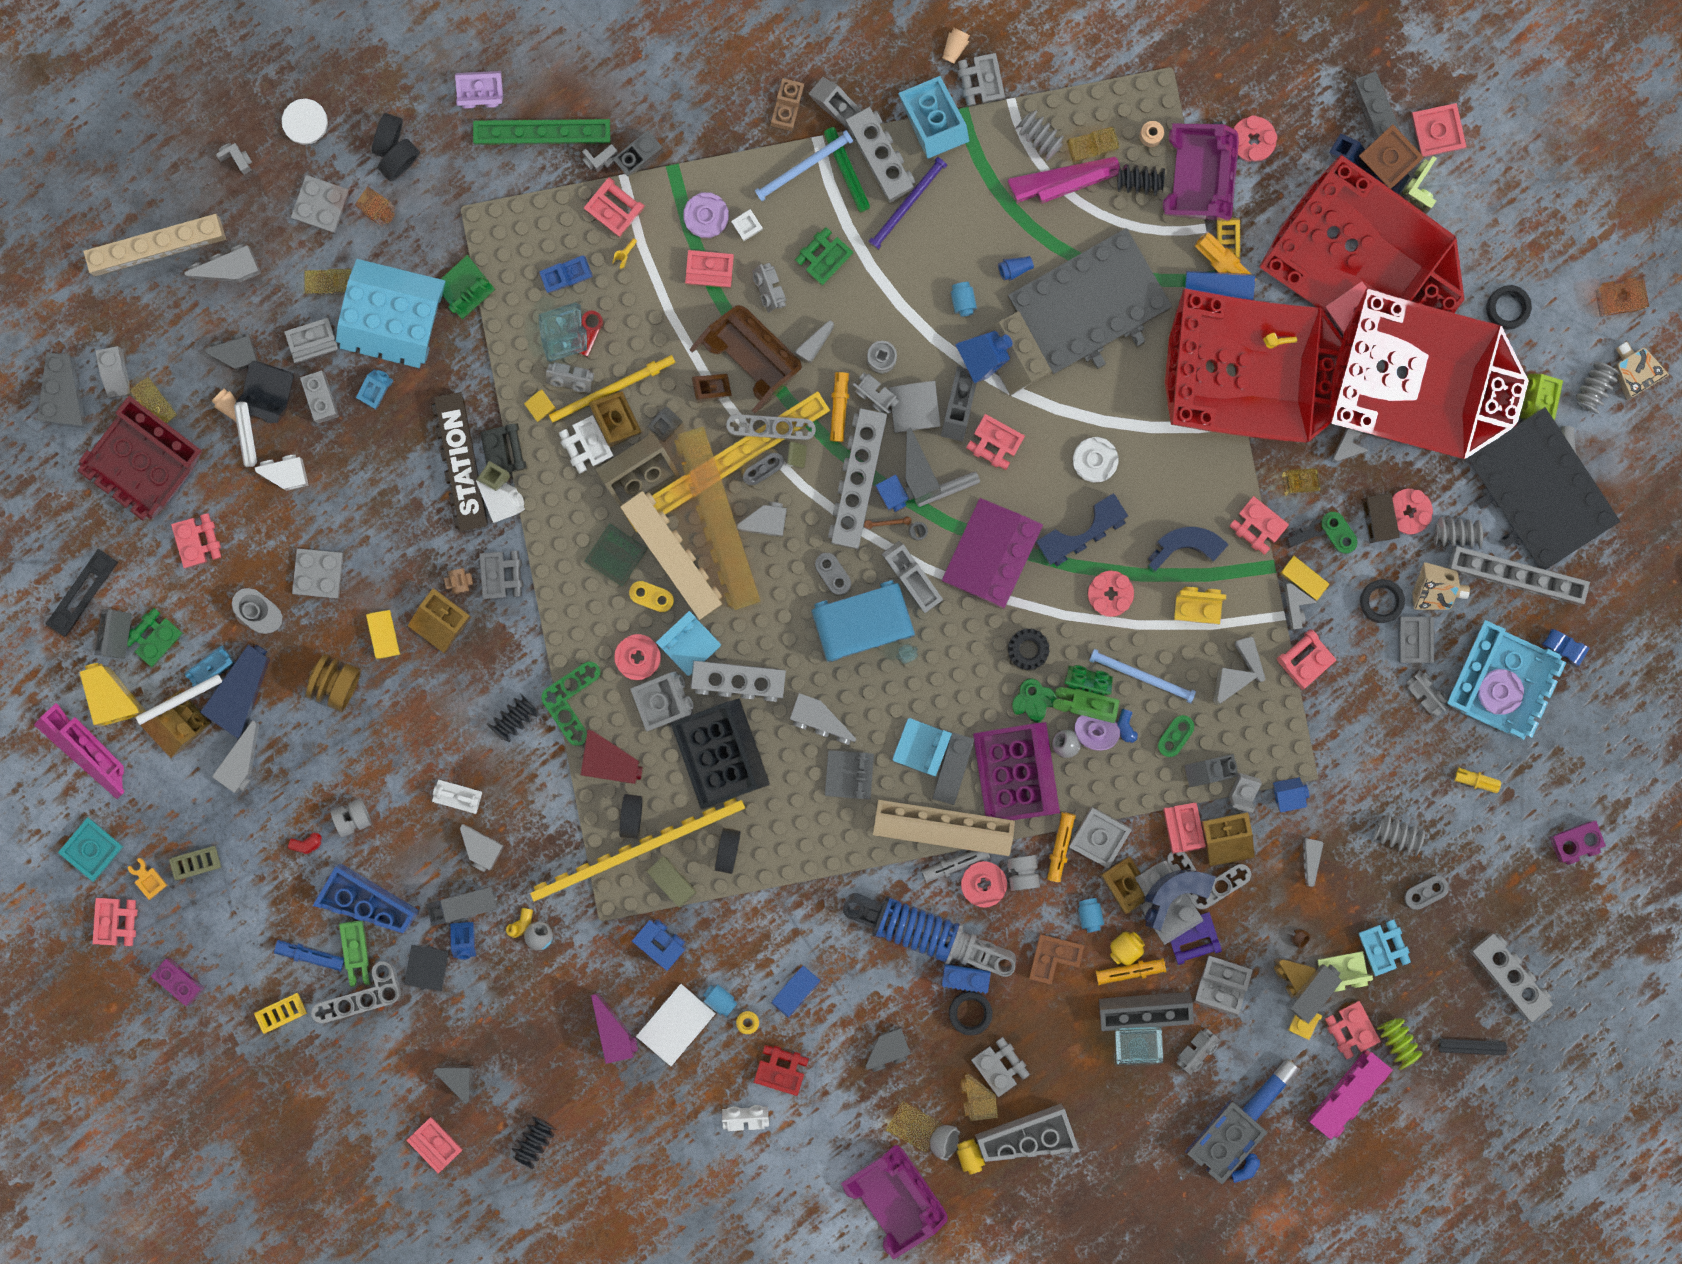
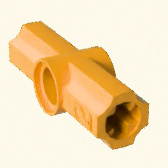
M1209 232L1203 234L1194 245L1211 261L1210 264L1218 272L1251 274L1240 263V259L1229 248H1225Z

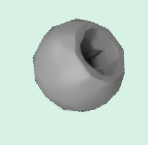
M1061 730L1055 734L1052 746L1058 756L1072 758L1078 754L1081 742L1073 730Z
M533 922L526 928L524 939L531 949L544 950L551 944L553 933L546 923Z

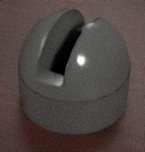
M915 522L909 527V536L915 541H920L927 536L928 528L922 522ZM915 526H916L917 533H918V536H919V537H916V533H915V530H914V527H915Z

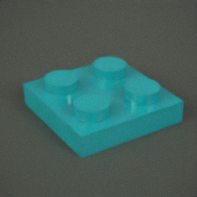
M87 817L58 853L92 882H95L124 846L90 817Z

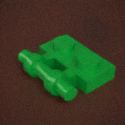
M827 227L820 233L817 232L806 248L803 247L799 251L800 254L794 259L800 266L808 260L811 265L806 269V272L821 286L854 254L838 237L830 243L827 238L832 232ZM822 245L825 250L816 258L813 253Z
M153 608L148 614L145 613L142 616L143 620L136 628H132L129 631L127 642L128 647H131L135 641L140 644L135 653L151 667H154L184 634L167 618L159 624L155 619L161 613L156 608ZM151 626L154 631L145 639L141 634Z

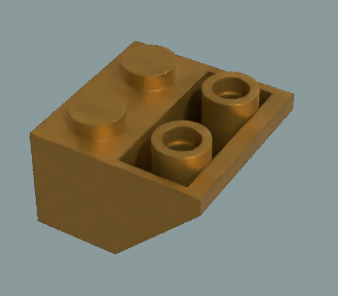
M433 588L418 607L408 627L445 654L472 617Z
M179 690L177 693H175L173 696H171V697L168 698L167 700H169V699H171V698H173V697H175V696H177V695H179V694H181V693H183V692H182L181 690ZM187 700L140 726L170 758H173L210 726L211 722L200 713L190 700Z
M1248 812L1201 821L1209 866L1255 858L1253 834Z
M1280 958L1274 960L1276 965L1273 968L1278 977L1285 979L1288 985L1285 986V989L1291 998L1316 971L1314 967Z

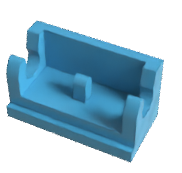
M222 645L185 672V676L189 678L194 687L217 674L221 676L233 667L236 662Z

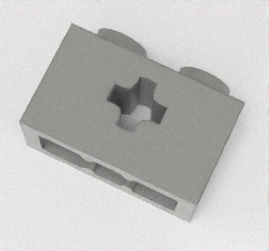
M323 371L300 377L314 421L319 424L339 417L326 374Z

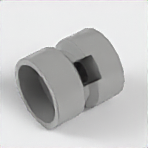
M877 341L872 344L867 354V363L870 369L875 373L884 374L894 368L897 360V352L894 346L887 341Z
M361 798L348 803L347 808L340 806L330 811L341 838L354 833L355 828L362 830L372 825L369 813Z
M1036 855L1007 859L1008 871L1012 873V876L1009 878L1011 891L1040 887L1039 874L1035 873V869L1038 868Z

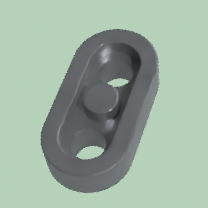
M768 449L745 463L740 470V476L746 484L756 485L780 470L784 464V458L778 450Z
M831 553L819 555L816 559L815 567L827 587L836 595L847 593L851 587V580L837 558ZM829 560L831 567L824 568L822 566L823 561ZM837 579L844 581V585L840 588L835 585Z
M1432 876L1409 888L1405 892L1404 901L1411 909H1422L1446 896L1449 890L1448 882L1443 877ZM1434 883H1438L1440 886L1437 892L1432 890ZM1415 893L1419 895L1418 902L1412 901V895Z

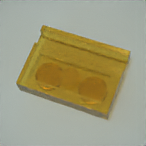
M901 1101L886 1131L926 1153L930 1146L932 1133L942 1123L908 1103Z

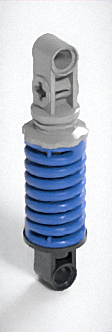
M858 893L848 895L843 906L844 915L849 919L873 927L872 937H884L887 941H891L895 936V944L899 945L903 939L902 946L905 948L909 947L911 943V950L916 951L918 946H920L919 953L924 954L928 949L927 955L929 957H932L936 952V959L945 962V964H949L952 959H957L963 965L969 963L977 968L988 970L1004 977L1010 976L1015 970L1016 956L1012 951L996 946L991 942L977 939L973 933L969 935L963 932L962 923L954 924L949 919L944 920L942 923L941 916L934 918L933 913L926 915L924 910L918 911L916 907L909 909L908 904L902 905L900 901L890 898L888 895H886L882 903ZM852 902L857 903L860 909L852 910L848 904ZM1006 959L1011 962V965L1004 967L999 962Z

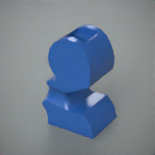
M1551 629L1549 631L1550 634L1543 641L1542 645L1560 654V656L1568 658V662L1573 666H1580L1590 648L1582 643H1576L1573 638L1555 629Z

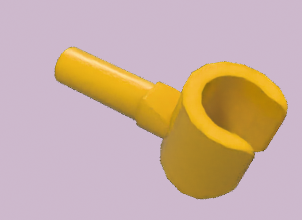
M635 238L629 242L625 249L615 252L612 264L616 260H621L619 268L625 267L627 255L637 243Z
M1276 333L1269 334L1263 338L1266 347L1269 349L1281 344L1297 342L1296 337L1278 339Z

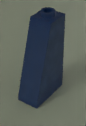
M257 644L254 647L248 645L200 712L237 739L242 736L247 728L270 658L266 656L267 651Z

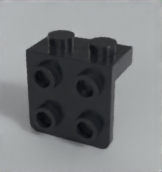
M252 361L249 364L243 394L236 400V403L246 402L249 416L262 418L267 423H278L286 413L294 374L259 361Z

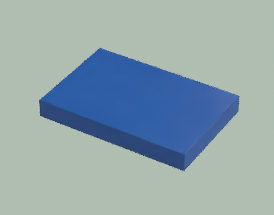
M1186 271L1185 289L1253 300L1256 276L1254 274Z

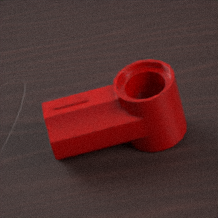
M591 310L584 313L570 347L571 350L587 357L589 356L597 335L603 326V318L598 312ZM591 315H595L599 319L598 325L593 328L588 327L586 323L587 318Z

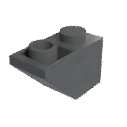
M647 130L615 156L613 160L628 177L646 167L664 151L660 143Z
M245 334L232 337L233 341L213 342L210 344V348L205 349L209 356L237 371L249 368V364L252 361H259L253 339L250 336L246 337Z
M1234 754L1184 765L1189 788L1238 776Z
M901 1027L878 1036L865 1064L867 1070L872 1069L873 1072L886 1068L885 1064L894 1061V1064H898L908 1060L907 1056L910 1055V1051Z

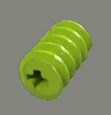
M1404 1018L1392 1019L1376 1029H1384L1380 1037L1389 1038L1385 1046L1393 1045L1389 1054L1397 1053L1398 1056L1393 1061L1402 1062L1398 1070L1415 1063L1422 1055V1051H1414L1418 1044L1416 1042L1410 1043L1413 1035H1405L1409 1031V1027H1401L1405 1022Z

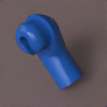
M1122 709L1117 722V726L1120 729V737L1125 742L1134 743L1138 738V734L1136 731H1133L1129 724L1133 712Z
M1248 1154L1245 1158L1246 1164L1244 1168L1236 1170L1231 1174L1234 1183L1254 1177L1260 1167V1160L1256 1154Z

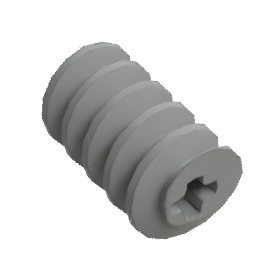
M1035 110L1029 113L1015 129L1021 127L1019 132L1021 136L1028 133L1026 141L1034 140L1033 148L1041 146L1039 150L1041 155L1048 152L1046 156L1048 161L1064 145L1061 143L1064 136L1061 135L1056 138L1057 129L1049 132L1048 129L1051 124L1042 125L1044 117L1036 119L1035 116L1038 111Z
M1595 362L1593 367L1596 370H1590L1589 375L1591 378L1584 380L1587 386L1583 385L1580 387V391L1583 394L1578 393L1575 398L1578 401L1577 404L1582 408L1599 414L1600 411L1596 408V405L1604 406L1600 398L1609 397L1605 393V389L1613 390L1609 382H1617L1618 380L1613 375L1614 373H1620L1605 363Z
M1440 517L1434 529V546L1437 545L1438 540H1441L1443 547H1445L1447 541L1450 540L1452 547H1455L1456 542L1459 541L1462 548H1464L1466 542H1469L1470 548L1473 549L1475 542H1478L1479 549H1481L1483 544L1481 521L1476 520L1472 524V521L1467 519L1465 524H1463L1462 519L1458 518L1454 524L1452 518H1449L1445 523L1444 518Z
M1387 815L1383 820L1381 818L1375 829L1373 840L1375 841L1381 836V844L1390 840L1391 848L1398 843V851L1407 847V854L1409 855L1415 850L1416 857L1424 842L1425 830L1421 829L1416 834L1417 829L1415 826L1410 827L1408 830V823L1406 822L1402 823L1399 827V819H1394L1391 823V816Z

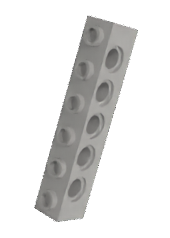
M861 408L859 414H854L852 427H856L855 435H850L847 449L851 450L850 458H845L842 471L846 472L845 481L840 480L838 494H842L840 503L835 502L833 516L837 517L836 524L830 526L828 538L832 539V545L855 550L859 549L887 414ZM865 428L870 429L873 432V437L870 440L862 439L860 436L861 430ZM858 451H865L868 454V460L863 463L858 462L855 454ZM860 473L864 478L863 482L859 485L853 484L850 480L852 474ZM854 495L858 498L859 503L856 507H849L846 504L845 500L848 496ZM847 517L854 521L853 528L849 530L841 526L842 519Z
M1458 546L1452 548L1447 567L1457 571L1459 574L1578 606L1585 604L1590 582Z

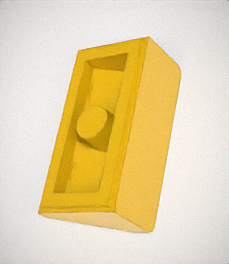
M1295 556L1291 558L1279 573L1315 601L1321 597L1329 586L1327 581Z
M391 611L366 614L376 659L400 655Z

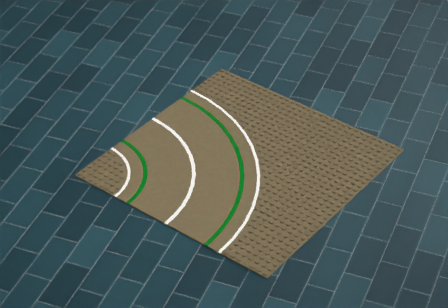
M1172 68L1148 71L960 108L958 110L967 125L969 142L928 159L919 144L909 119L880 124L883 132H889L893 140L891 146L894 152L897 150L900 152L904 160L902 166L905 172L908 170L911 172L915 183H913L914 188L934 165L936 157L941 158L948 166L945 169L942 168L882 241L879 250L868 242L869 239L876 236L911 192L889 203L849 130L847 132L853 139V142H848L843 147L870 204V209L861 213L857 209L833 153L767 195L764 201H761L755 192V189L763 188L827 146L828 142L825 135L638 171L628 177L626 174L610 177L615 181L614 184L636 202L640 201L645 205L642 212L634 219L620 238L584 210L586 204L608 178L465 205L461 208L470 258L496 289L479 306L502 425L518 423L519 431L517 432L522 457L527 465V469L512 472L514 486L524 500L525 510L520 512L552 681L554 684L586 662L596 663L601 670L599 679L568 699L567 702L586 731L592 730L640 761L639 766H643L642 778L637 780L636 784L581 776L586 742L581 746H574L563 734L589 866L597 864V858L606 854H610L611 857L618 855V849L631 844L633 848L640 845L639 840L649 835H652L653 839L661 836L660 831L672 825L674 829L683 826L681 821L694 816L695 820L704 817L702 812L715 807L717 811L725 807L724 802L704 809L700 808L671 723L646 732L630 690L633 687L677 671V674L682 675L685 680L683 690L685 695L692 699L694 707L691 711L693 714L740 698L770 783L769 786L735 797L737 802L743 801L745 809L591 876L600 921L678 907L647 872L663 856L669 859L676 870L688 880L697 892L684 904L688 905L965 850L873 835L878 800L985 816L975 743L973 742L955 805L934 800L932 798L945 753L936 777L893 761V756L907 720L911 718L942 731L945 730L970 738H974L973 733L1034 724L1036 722L1032 721L1026 712L1015 715L1013 712L1012 702L1014 697L1020 693V685L1024 680L1033 678L1038 680L1042 687L1051 688L1054 693L1059 687L1068 688V685L1064 684L1068 665L1073 667L1074 665H1080L1089 671H1104L1109 676H1113L1111 695L1104 694V696L1120 700L1116 722H1118L1122 709L1133 712L1129 724L1133 731L1137 732L1138 738L1134 743L1125 742L1119 737L1118 742L1112 748L1101 751L1090 749L1081 743L1078 754L1072 758H1062L1054 752L1052 746L1054 736L1061 730L1074 731L1075 723L1081 715L1071 713L1070 711L1063 712L1054 707H1046L1045 717L1040 723L1046 722L1060 813L1014 820L1013 840L1058 831L1061 812L1075 814L1076 818L1074 819L1073 828L1079 827L1091 806L1114 819H1121L1161 811L1167 807L1229 797L1228 795L1237 777L1189 788L1184 765L1234 754L1238 775L1242 773L1261 780L1262 784L1258 791L1272 789L1273 782L1300 777L1302 782L1318 779L1300 688L1277 661V657L1282 653H1287L1292 647L1270 539L1266 538L1264 541L1270 547L1269 551L1264 555L1259 550H1254L1251 547L1252 544L1243 537L1239 538L1235 534L1236 532L1229 527L1234 519L1241 525L1244 523L1245 519L1238 514L1253 496L1262 502L1249 437L1175 426L1170 423L1165 388L1168 342L1182 291L1185 289L1186 271L1215 272L1214 267L1210 264L1211 261L1194 246L1198 239L1207 232L1204 219L1167 216L1163 210L1164 198H1167L1169 193H1173L1177 149L1169 142V132L1172 130V123L1185 124L1175 74ZM1035 110L1038 111L1035 116L1036 119L1044 117L1042 125L1051 124L1048 129L1049 132L1057 129L1055 137L1064 136L1061 142L1064 145L1048 161L1046 160L1048 152L1041 155L1039 153L1041 146L1033 148L1034 140L1026 141L1028 133L1021 136L1019 134L1021 127L1015 129L1029 113ZM1149 121H1157L1164 128V136L1155 147H1147L1140 141V131L1143 125ZM868 129L864 135L867 139H874L877 133L873 129ZM1149 130L1151 136L1156 135L1154 131ZM837 132L839 137L843 135L842 132ZM878 149L875 155L878 159H885L888 153L884 149ZM1111 157L1118 159L1121 170L1125 164H1129L1130 171L1134 165H1138L1139 172H1141L1143 166H1147L1148 173H1150L1152 167H1156L1157 174H1159L1161 168H1165L1163 193L1162 190H1159L1157 196H1154L1153 189H1150L1148 195H1145L1143 188H1141L1139 194H1136L1134 187H1132L1130 193H1127L1125 186H1123L1121 192H1118L1117 175L1040 204L1038 196L1016 204L1008 184L1009 178ZM889 169L886 175L890 179H896L899 173L895 169ZM608 191L604 195L627 214L632 210L611 192ZM699 193H713L719 196L725 202L729 211V221L726 228L719 235L712 238H700L693 235L687 229L684 222V208L687 202ZM751 209L763 230L743 241L731 221ZM827 227L832 232L827 240L831 243L838 237L854 254L821 286L806 272L811 263L806 260L800 266L794 259L800 254L799 251L803 247L806 248L817 232L820 233ZM1127 228L1172 305V308L1142 324L1144 330L1140 332L1145 339V343L1136 347L1130 335L1127 337L1123 335L1103 346L1104 350L1100 354L1106 363L1105 366L1096 369L1092 360L1086 362L1085 358H1082L1054 375L1051 373L1011 396L996 371L988 379L976 384L963 442L941 437L957 366L967 369L955 344L977 337L999 321L1016 313L1008 298L1009 294ZM635 238L637 243L627 255L625 267L619 268L621 260H616L612 264L615 252L625 249L629 242ZM820 245L813 255L817 258L825 248ZM688 250L734 254L731 288L685 284ZM582 255L586 256L593 275L592 278L551 293L546 292L539 271L559 263L563 264ZM1027 256L1032 258L1034 269L1023 273L1011 281H1004L1001 278L998 263L1003 262V259ZM767 263H770L771 267L774 266L779 279L778 283L772 284L773 288L781 286L787 300L785 307L776 308L770 313L762 305L761 294L758 286L753 281L752 272L760 264L765 265ZM961 282H969L970 287H973L977 309L973 311L974 314L966 317H960V314H955L951 297L952 285ZM736 305L747 308L794 355L796 349L825 323L832 321L834 328L812 363L809 364L797 357L802 364L801 370L769 403L755 414L752 412V409L760 401L753 392V386L756 381L726 351L721 354L710 353L704 345L693 353L689 350L709 325ZM593 310L602 316L603 326L587 357L571 350L570 347L581 324L582 316L587 311ZM595 315L589 316L586 320L587 326L591 328L596 327L599 322L598 317ZM877 341H887L896 349V364L888 373H875L868 366V349ZM672 355L676 363L660 370V373L653 377L650 375L615 392L623 391L642 433L609 448L613 456L616 457L654 433L648 425L662 409L668 407L683 423L664 442L656 434L655 436L681 477L746 437L735 436L728 432L726 423L732 415L778 417L817 391L830 409V412L813 422L816 431L811 439H785L771 448L780 452L784 458V464L780 470L756 485L746 484L740 476L741 468L666 514L670 521L666 524L671 532L674 530L678 532L683 540L680 545L684 550L689 548L696 558L693 562L697 569L702 567L708 575L709 579L706 581L711 588L715 586L722 595V598L719 599L722 605L699 620L640 534L636 533L595 470L612 458L594 467L590 459L584 461L587 471L581 474L578 473L576 467L572 466L570 462L571 457L567 449L563 448L561 444L562 439L559 432L567 429L570 437L576 434L572 425L592 415L594 416L590 405L553 423L549 414L537 422L524 403L539 390H543L556 408L551 412L553 413L647 367L646 364L652 361L658 362ZM1207 361L1206 369L1210 373L1213 372L1214 365L1211 361ZM554 362L569 365V373L573 374L574 367L589 369L590 372L594 373L593 382H591V392H577L571 388L554 387L546 383V371L548 370L549 363L554 364ZM1228 364L1226 371L1229 376L1233 377L1236 374L1234 365ZM835 372L849 373L847 393L849 394V399H847L844 442L830 441L833 410L831 393L834 392ZM864 372L867 375L871 374L872 377L881 383L876 390L878 393L884 387L889 390L890 387L935 381L940 427L919 429L913 431L939 485L972 472H977L980 482L921 507H918L914 499L905 502L907 506L897 512H894L893 509L888 511L875 486L896 475L903 489L907 487V432L894 433L892 412L889 414L884 412V414H887L865 521L897 520L909 516L912 522L910 525L902 523L874 526L871 529H866L863 525L858 550L832 545V539L828 538L830 526L836 524L837 517L833 516L835 502L840 503L842 494H838L840 480L845 481L846 472L842 471L845 458H850L851 450L847 449L850 435H855L856 427H852L854 414H859L860 408L879 412L872 406L875 402L868 397L863 399L855 392L857 388L853 384L861 383L859 377ZM728 374L732 396L697 403L692 377ZM985 414L1025 436L1014 457L1008 453H1005L1003 459L1010 462L1007 470L999 466L997 468L992 466V462L981 456L978 458L973 455L974 452L966 449L970 440L979 445L981 438L975 436L974 433ZM735 419L734 423H730V426L734 427V431H739L740 427H745V432L750 433L749 424L751 419H746L747 424H741L739 419ZM762 420L755 421L753 424L754 431L765 425V422ZM806 426L800 431L803 433V436H807L808 432H812V428ZM865 428L861 430L860 436L864 440H870L873 437V432ZM506 434L511 464H513L514 458L509 434ZM1092 437L1107 439L1113 444L1119 461L1113 475L1109 479L1098 483L1083 480L1073 467L1075 449L1082 441ZM580 441L574 444L579 455L586 452ZM790 442L807 446L804 468L788 467L787 458ZM987 443L985 449L997 455L999 448L990 443ZM858 451L855 454V458L858 462L863 463L868 460V454L865 451ZM854 473L850 480L853 484L859 485L863 482L864 478L860 473ZM1113 493L1128 514V517L1124 519L1126 524L1116 530L1111 527L1105 531L1107 536L1096 543L1093 539L1086 543V549L1078 554H1075L1073 551L1066 555L1068 560L1057 567L1055 564L1049 566L1036 544H1034L1004 610L941 581L979 498L1043 524L1037 540L1055 529L1068 536H1077L1085 533L1093 523V506ZM850 495L846 498L845 502L849 507H856L859 500L856 496ZM769 502L783 504L782 508H787L783 537L737 530L740 522L763 505L769 506ZM848 517L844 518L841 521V526L849 530L853 528L854 521ZM915 522H922L928 528L927 536L920 541H915L909 536V527ZM1252 525L1248 528L1256 537H1259L1261 534ZM915 526V527H914V530H915V533H916V537H919V536H918V533H917L916 526ZM1179 528H1204L1214 532L1229 544L1212 563L1198 551L1182 548L1174 551L1155 572H1152L1147 567L1150 564L1148 558L1156 549L1159 552L1162 550L1155 543L1167 533ZM611 532H613L614 541L608 540ZM620 538L626 541L624 542L622 540V547L617 545L618 543L620 544ZM898 541L904 544L943 598L940 603L926 613L916 603L881 555ZM627 542L631 544V545H628L629 552H627V551L625 550V549H627ZM607 547H608V548L610 547V549H609L610 551H612V552L614 551V554H613V555H612L611 552L609 553V552L606 550ZM633 547H636L634 550L637 552L639 549L640 552L632 556L631 550ZM831 553L837 558L851 580V587L847 593L836 595L827 587L815 567V562L819 555ZM829 560L823 561L822 566L824 568H830L831 562ZM1106 571H1117L1127 576L1134 589V599L1129 609L1115 617L1102 616L1094 610L1088 600L1089 585L1096 576ZM837 579L835 585L840 588L844 585V581ZM893 580L894 584L899 583L915 636L908 639H899L896 642L847 657L843 656L836 661L827 663L811 612L815 608L814 604L826 600L830 604L881 588V583ZM637 581H644L668 590L674 598L673 607L669 611L662 613L639 605L630 598V587ZM1109 587V590L1104 595L1108 596L1109 600L1112 601L1114 596H1117V592L1113 591L1112 587ZM1184 587H1196L1198 592L1204 593L1207 589L1221 590V594L1226 595V600L1222 601L1220 625L1174 620L1176 593ZM639 588L636 591L637 596H644L645 590ZM664 596L659 597L658 603L664 605L666 598ZM690 611L721 644V647L705 662L786 670L783 698H777V702L764 701V696L755 695L754 699H744L738 693H732L731 697L718 696V691H709V695L696 694L695 689L690 688L691 675L687 676L658 644L661 661L657 671L651 677L644 680H632L625 677L618 670L615 663V650L621 641L634 634L648 636L656 643ZM1026 628L1040 631L1047 638L1050 646L1047 660L1043 665L1033 670L1020 669L1015 666L1008 654V645L1012 636ZM1248 637L1254 638L1265 681L1258 683L1254 679L1221 704L1215 705L1213 698L1218 669L1227 668L1251 672L1236 649L1234 642ZM1027 640L1020 645V653L1023 657L1033 658L1037 654V645L1033 641ZM1093 650H1099L1098 653L1186 690H1195L1196 693L1192 703L1190 704L1186 702L1187 699L1096 661L1094 663L1090 662L1089 659ZM637 651L636 654L631 655V659L635 660V664H639L641 660H644V656L641 655V651ZM1292 659L1291 663L1295 666L1294 659ZM587 666L585 668L587 672L582 676L579 672L575 674L581 680L582 685L586 683L583 680L585 677H595V667L590 668ZM712 673L708 681L711 685L716 686L721 682V676L719 673ZM735 675L731 680L732 686L740 688L744 684L743 677ZM763 677L757 678L754 682L757 690H763L767 685L766 679ZM569 678L565 681V689L567 691L577 689L578 683L574 678ZM560 684L556 686L559 691L555 693V697L562 694L563 698L566 697L567 694L562 691ZM1030 687L1028 689L1029 694H1033L1035 692V687ZM799 693L820 700L856 738V741H850V744L847 745L836 741L838 736L829 734L828 737L816 734L815 728L807 726L806 730L793 726L794 721L790 720ZM568 710L559 712L560 722L567 723L570 721L571 714ZM1185 715L1190 717L1194 722L1192 735L1176 756H1163L1158 750V741L1177 716ZM575 720L572 725L564 727L566 732L571 729L574 734L571 737L572 740L580 742L582 741L583 731H576L574 726L578 725ZM1179 723L1178 729L1180 731L1186 730L1185 723ZM1167 741L1165 743V748L1167 750H1171L1173 748V743ZM828 750L874 754L871 800L825 796ZM624 794L643 797L638 839L619 836ZM723 828L741 831L732 874L715 871Z

